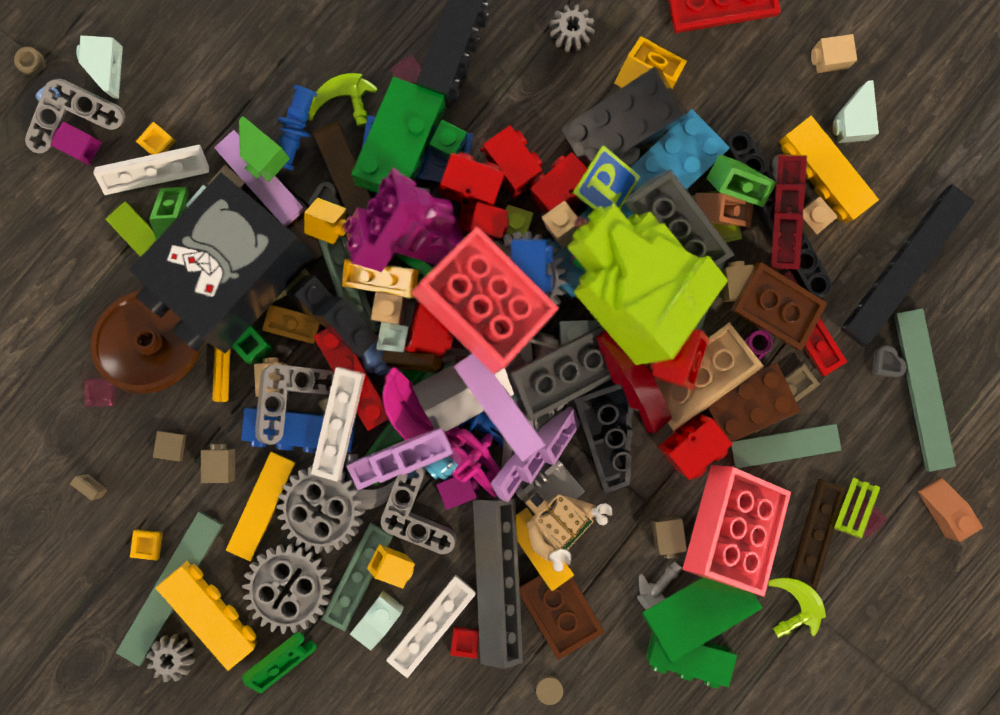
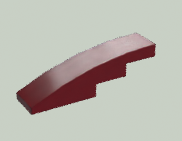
M778 154L771 268L800 269L807 155Z
M604 330L596 336L614 384L622 385L630 408L639 409L647 432L657 433L672 419V416L646 363L635 365L611 335Z

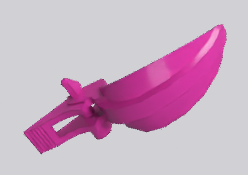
M393 368L385 377L383 392L385 411L393 428L404 440L435 430L412 388L414 384L399 370ZM457 426L446 431V437L454 452L449 457L458 465L452 472V475L460 482H466L473 477L495 498L497 494L491 483L501 469L487 449L491 445L492 434H486L479 441L469 431L459 429ZM478 460L489 470L486 475L481 470V464L477 462Z

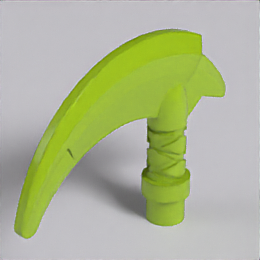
M347 73L336 76L325 82L317 90V97H313L308 120L313 121L318 110L329 100L339 96H351L354 110L353 116L357 127H365L367 113L363 109L361 97L366 92L376 93L378 90L372 83L362 79L363 74Z
M778 578L769 580V586L779 587L793 594L801 607V612L785 622L782 621L778 626L772 628L776 636L780 638L783 635H788L791 633L790 631L803 623L809 625L811 635L815 636L820 627L821 619L826 618L823 602L816 591L806 583L796 579Z

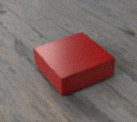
M454 626L450 655L477 659L479 629Z

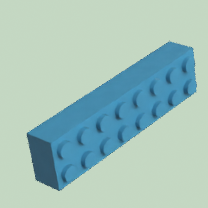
M691 109L687 113L688 118L672 127L631 167L640 178L629 196L647 180L670 169L687 190L715 163L719 154L724 155L730 147ZM624 202L620 211L628 219L633 213ZM590 207L578 217L582 226L588 223L590 220L588 216L594 211ZM554 240L550 246H553V249L558 247L560 249L555 256L557 258L565 257V260L560 263V268H568V271L561 274V277L569 281L566 284L560 285V287L566 291L565 295L571 301L576 296L574 290L580 284L579 279L586 271L572 263L575 256L567 248L568 246L561 249Z

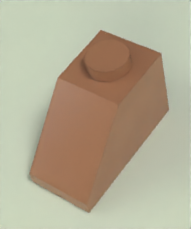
M696 193L695 202L712 224L751 228L752 203L724 193Z
M943 478L937 479L918 491L946 538L961 542L983 529L970 505Z

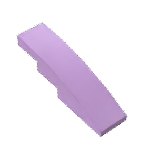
M235 130L214 147L285 227L306 210L276 176L268 183L261 176L258 179L254 178L245 169L247 164L240 157L239 135Z
M473 353L454 366L522 462L546 446L498 377Z
M573 407L566 408L537 431V434L546 445L524 462L521 461L516 453L507 461L491 483L499 499L509 502L520 483L525 481L531 484L544 463L555 465L580 426Z
M441 427L348 463L346 467L357 489L360 490L376 482L381 483L397 475L410 473L452 455L454 452Z

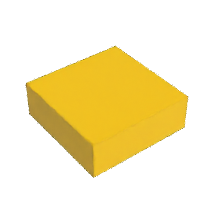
M152 122L136 142L148 153L154 155L167 152L176 140L155 122Z
M133 530L130 558L159 560L163 532Z

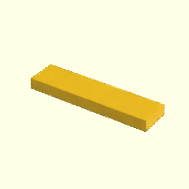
M270 452L226 551L248 561L253 560L279 503L280 498L278 495L284 492L282 486L288 483L297 463L296 461L276 452Z

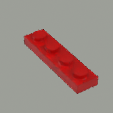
M791 271L783 274V276L798 284ZM819 318L804 349L820 375L826 376L847 363V360Z

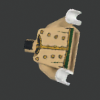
M535 492L525 502L535 513L526 524L529 530L532 549L547 561H553V568L557 572L563 570V563L561 561L570 565L571 556L567 550L594 522L592 518L595 516L596 521L600 525H605L608 523V519L601 514L612 515V508L608 504H600L596 507L594 504L560 494L546 502L538 492Z

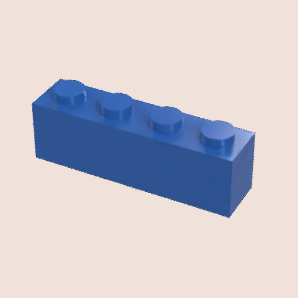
M246 407L244 409L241 440L250 441L249 446L266 447V444L259 442L255 436L257 407ZM266 408L269 412H275L277 410L273 408ZM286 410L283 436L276 443V449L292 450L293 446L303 447V452L316 453L325 414ZM264 416V420H270L269 427L263 430V434L268 436V440L271 435H275V430H272L270 426L271 420L277 421V416ZM357 418L354 420L347 452L354 450Z

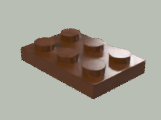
M757 262L731 311L795 350L802 351L828 303L764 263Z
M778 363L757 371L707 408L712 419L731 442L801 412Z
M540 574L519 586L522 600L557 660L605 633L573 577L554 591H551Z

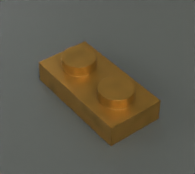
M270 305L262 330L316 345L313 336L320 332L321 323L310 315Z

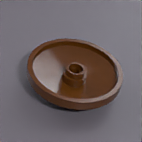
M135 291L119 298L102 313L94 327L90 348L95 367L108 382L126 392L146 394L161 391L181 380L195 364L200 350L197 352L172 331L174 326L181 320L179 316L170 309L160 318L137 299L136 295L139 291Z

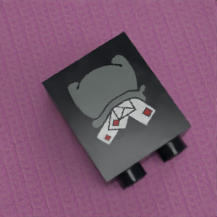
M220 172L130 267L129 271L145 285L136 295L138 300L160 318L170 309L181 318L172 329L181 340L197 352L208 342L226 354L243 333L252 326L315 256L295 234Z

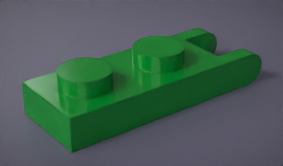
M300 632L295 633L241 676L244 685L260 694L312 654L317 648L316 643L308 641L303 646H300L304 641V635Z

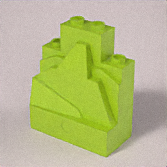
M615 204L605 208L600 206L590 213L588 223L580 227L573 234L575 239L567 247L587 270L580 277V284L574 290V293L635 365L673 359L728 280L709 256L698 258L687 252L664 223L660 224L650 211L641 215L633 214L626 219Z

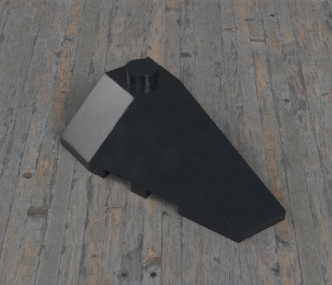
M611 379L573 399L580 425L605 494L629 486L631 478L630 449L633 435L632 414H634V408H630L622 385L614 384Z

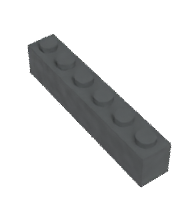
M498 497L474 499L473 513L480 664L506 669L523 663L515 498H510L509 502L503 501Z

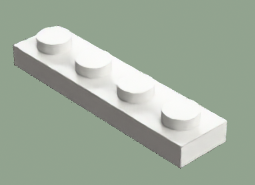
M195 145L95 167L93 173L104 195L209 173V165L201 146Z
M336 367L311 474L333 481L341 479L365 373Z
M455 575L386 661L408 678L476 595L477 591Z

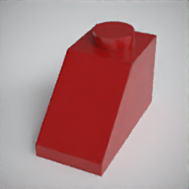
M479 202L461 207L458 221L462 235L468 236L478 227L489 239L495 240L502 238L509 227L507 210Z

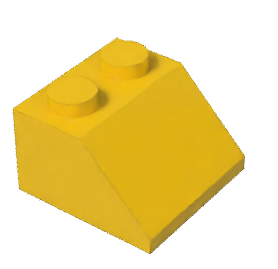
M640 36L627 56L614 84L623 88L651 68L656 67L662 70L671 88H673L687 61Z

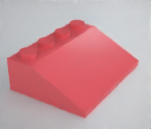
M478 227L412 292L493 374L503 369L559 309Z
M711 465L682 570L765 597L791 492L735 467Z

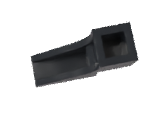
M304 275L286 292L287 296L303 313L312 316L355 356L360 357L379 339L344 297L332 296L315 276Z

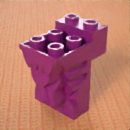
M392 168L389 175L382 179L379 192L375 199L369 201L367 210L357 207L353 216H349L346 220L344 231L347 233V249L350 251L351 263L383 272L396 252L438 266L464 240L458 218L453 214L451 201L432 197L426 190L415 187L416 183L410 178L399 173L397 169Z

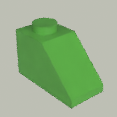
M242 116L240 118V157L247 164L245 169L254 178L258 179L261 176L269 183L290 158L279 145L245 117Z
M720 154L706 178L719 192L761 207L765 205L777 184L774 180L744 163Z
M187 187L160 188L149 218L156 240L187 208L186 204L189 202Z

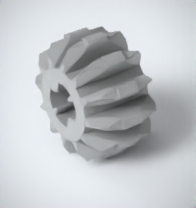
M566 4L563 12L558 10L555 12V19L550 21V27L553 29L550 32V37L557 39L555 44L557 47L565 44V51L569 52L570 47L574 46V49L578 52L581 49V44L589 45V37L594 36L595 30L591 28L594 25V19L587 18L589 13L587 9L580 13L578 4L574 6V10H570ZM568 26H570V28H572V26L577 27L576 31H574V28L572 29V31H569L567 28Z
M174 634L171 638L168 635H164L160 638V642L155 641L151 645L153 651H150L146 658L153 661L147 667V669L155 668L156 672L153 678H157L162 674L163 682H168L171 678L174 681H179L182 678V674L187 675L191 671L189 665L195 662V658L189 655L194 651V647L187 648L185 646L188 643V638L179 642L178 634ZM170 654L173 656L172 661L169 660Z

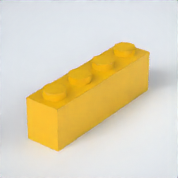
M812 116L808 117L779 141L782 145V152L785 155H807L805 179H809L815 186L814 190L817 196L826 200L831 206V210L838 216L837 220L843 221L846 224L856 219L879 200Z
M186 561L161 581L156 589L229 671L254 650L257 636L250 626H244L240 622L237 611L231 605L226 606L220 599L221 594L214 585L206 583L202 578L203 573L200 568Z

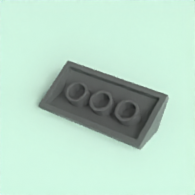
M671 169L647 180L625 200V204L633 214L641 215L650 211L660 224L664 223L683 248L698 258L709 256L716 266L734 256L733 251Z
M602 325L510 372L514 393L529 421L537 419L612 379L596 336L605 330Z
M520 351L503 369L495 373L510 396L515 394L510 372L526 364ZM459 362L412 386L435 430L442 427L444 432L485 411L454 368Z

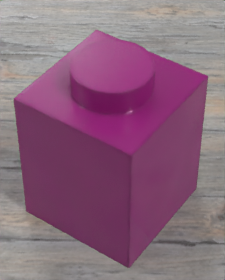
M62 122L60 127L54 131L50 145L90 166L102 142Z
M452 476L436 484L446 510L477 498L476 491L480 490L478 482L473 477L466 482H460Z

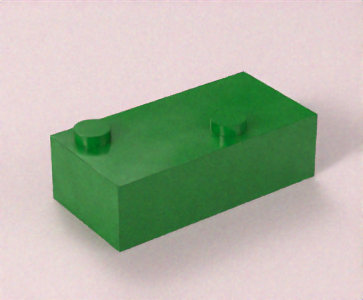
M393 76L352 172L355 185L378 193L382 179L389 175L392 168L397 169L399 173L415 182L429 150L430 142L446 109L445 96Z

